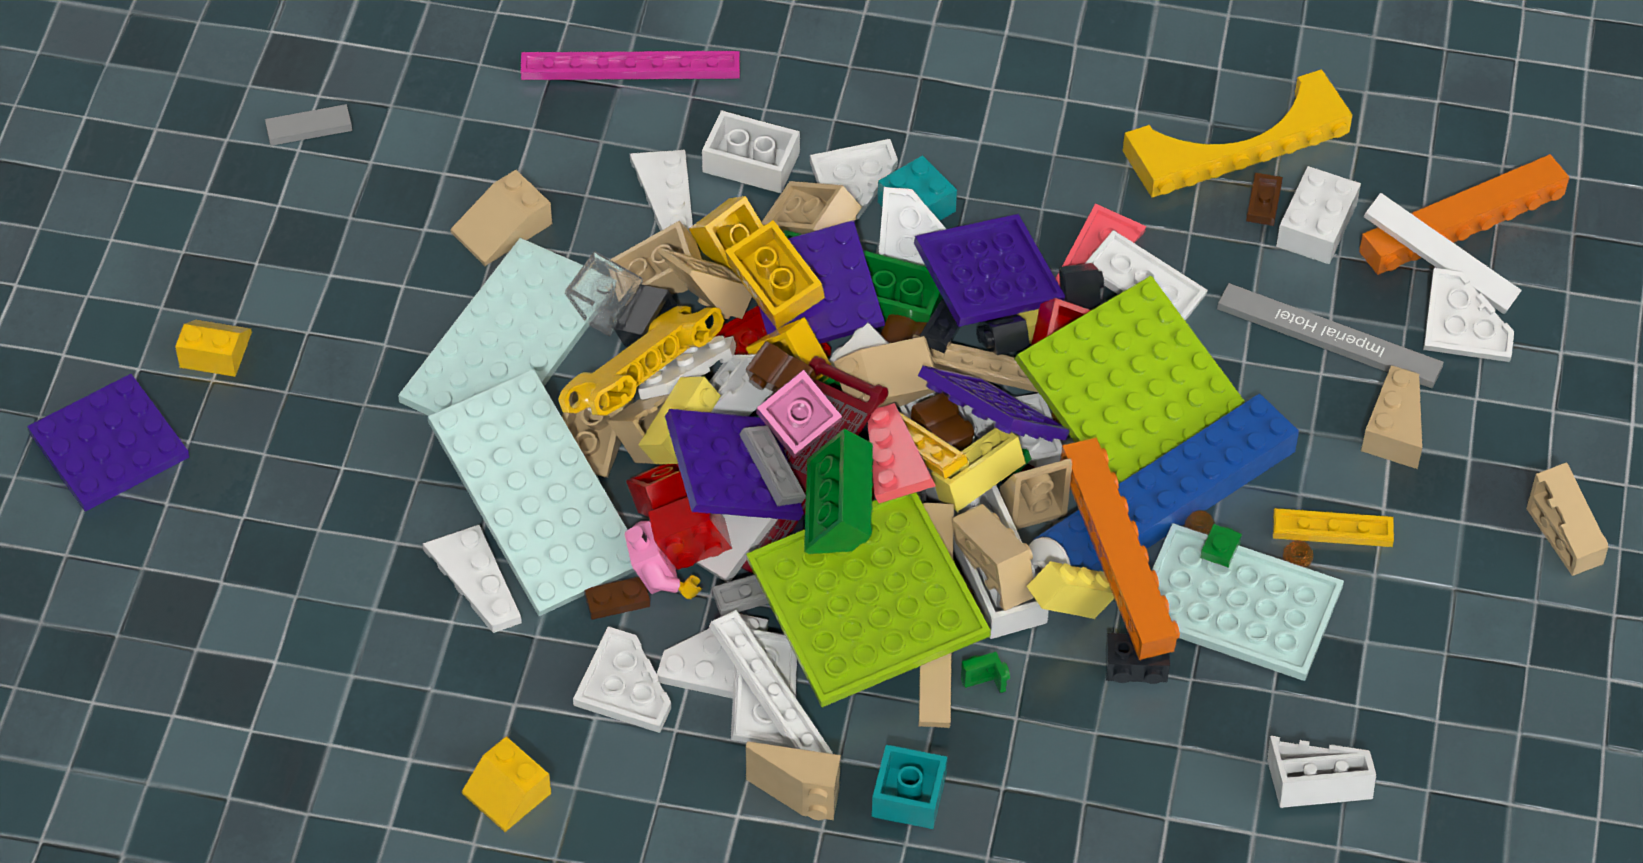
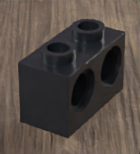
M1017 314L979 322V326H976L978 342L982 343L984 347L996 355L1020 351L1030 347L1026 320Z

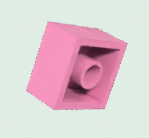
M804 370L757 407L756 412L794 459L837 425L842 418L841 414Z

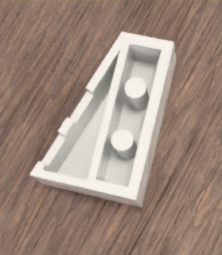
M756 354L734 355L733 359L721 365L709 381L721 395L711 413L749 416L773 393V391L766 388L759 390L748 381L749 376L745 369Z
M1270 736L1267 761L1280 808L1373 799L1376 771L1369 750L1329 745V749L1309 746V741L1300 740L1299 744L1281 742L1280 737Z

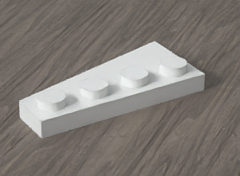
M685 150L631 153L630 162L636 170L637 178L645 191L646 199L654 212V217L660 231L680 221L690 232L689 228L693 226Z
M480 525L423 543L424 552L429 558L432 557L440 571L450 578L456 590L461 596L464 595L471 603L472 609L493 633L522 623L521 615Z

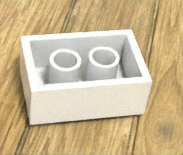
M721 111L702 149L703 172L782 193L800 154V131Z
M1308 166L1281 221L1276 247L1330 264L1357 206L1361 183Z

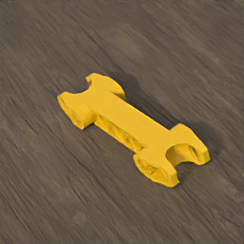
M676 306L661 314L652 321L648 333L595 372H583L573 378L563 388L558 398L562 412L578 413L591 407L592 415L604 416L621 408L632 400L636 393V387L690 347H702L710 342L723 326L724 319L721 309L706 307L696 313H691V307ZM712 314L714 322L712 327L708 329L705 320ZM575 391L578 395V401L573 406H570L569 396Z

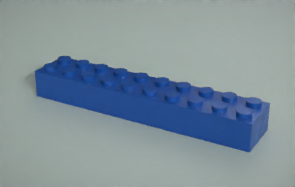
M1259 393L1121 482L1118 491L1120 496H1124L1127 500L1130 520L1136 522L1140 545H1144L1146 549L1168 535L1172 523L1183 526L1293 454L1296 450L1299 430ZM1079 510L1033 539L1034 541L1041 537H1048L1057 541L1067 553L1071 566L1103 571Z

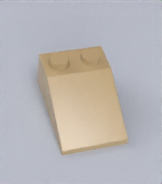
M514 170L493 183L451 228V233L486 266L509 252L519 238L528 240L552 225L551 203L517 170Z
M789 181L761 223L764 226L774 220L782 232L788 230L799 234H806L852 220L855 221L862 206L843 185Z
M680 221L607 261L611 277L617 280L614 287L621 304L629 303L640 285L666 289L671 294L682 293L688 290L659 254L660 248L702 259L696 239Z
M660 248L659 254L689 291L699 297V303L707 307L720 308L724 319H729L730 316L743 318L752 296L733 271L724 265Z
M924 336L860 349L834 361L837 369L875 386L880 384L888 388V397L877 408L893 403L899 408L935 392L926 387L927 381L918 377L923 365L935 368L927 340ZM840 383L844 393L866 403L869 401L870 396Z
M575 391L569 396L570 406H573L578 401V395ZM634 398L621 408L604 416L592 415L591 407L578 413L563 412L562 418L597 476L608 478L621 445L620 439L607 420L633 404Z
M1071 459L1013 474L1000 486V494L1016 530L1067 516L1072 472Z
M747 741L746 780L802 816H808L814 820H834L840 790L841 755Z

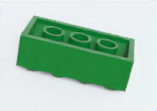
M845 428L807 459L804 552L808 554L852 552L862 543L867 542L872 534L873 443Z

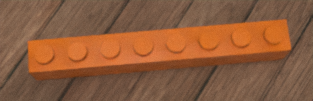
M1549 154L1411 214L1454 243L1458 240H1465L1470 235L1479 231L1488 230L1505 220H1512L1517 215L1528 210H1535L1540 205L1549 201L1560 199L1565 195L1569 176ZM1379 227L1362 235L1359 252L1377 275L1386 271H1393L1402 264L1421 258Z
M1097 437L1062 445L1060 461L1071 459L1072 461L1070 489L1139 660L1174 652L1176 641L1180 637L1178 624L1175 620L1172 621L1169 616L1168 600L1165 595L1161 596L1157 573L1155 570L1151 571L1149 567L1147 549L1144 545H1140L1136 522L1131 521L1128 515L1127 500L1119 494L1118 479L1115 472H1110L1106 449L1100 447Z

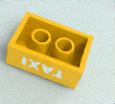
M774 220L725 251L730 268L776 329H779L825 298L822 283Z

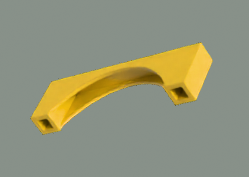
M1321 69L1297 77L1296 99L1291 109L1279 123L1261 135L1236 143L1200 144L1166 136L1153 130L1150 125L1124 133L1123 153L1151 198L1186 186H1193L1198 182L1218 178L1235 170H1242L1259 162L1269 161L1284 154H1291L1308 146H1315L1333 138H1340L1350 132L1353 115Z

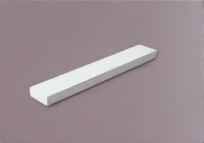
M1382 193L1378 195L1363 216L1436 268L1463 271L1470 279L1469 283L1479 294L1482 293L1489 303L1503 314L1507 312L1522 291Z
M737 610L711 621L709 628L788 746L795 749L833 754Z

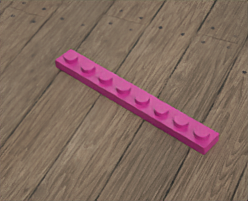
M739 51L521 52V80L740 79Z

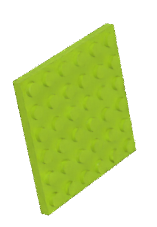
M1152 276L1147 277L1017 354L1014 359L1060 423L1070 430L1069 435L1074 442L1097 437L1100 447L1105 448L1107 451L1108 467L1110 472H1115L1118 484L1245 403L1244 399Z
M916 492L883 503H878L877 500L872 501L871 537L852 552L808 554L804 552L805 530H802L746 553L747 561L821 707L991 636V630Z

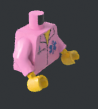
M640 521L625 532L632 567L651 594L659 591L672 593L680 591L685 598L692 599L702 590V588L697 587L700 579L694 575L689 576L684 583L680 582L675 566L654 541L650 521Z

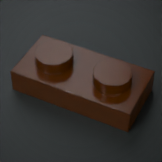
M1255 172L1247 222L1274 226L1283 177Z
M640 577L594 586L584 590L591 620L650 607L648 591Z

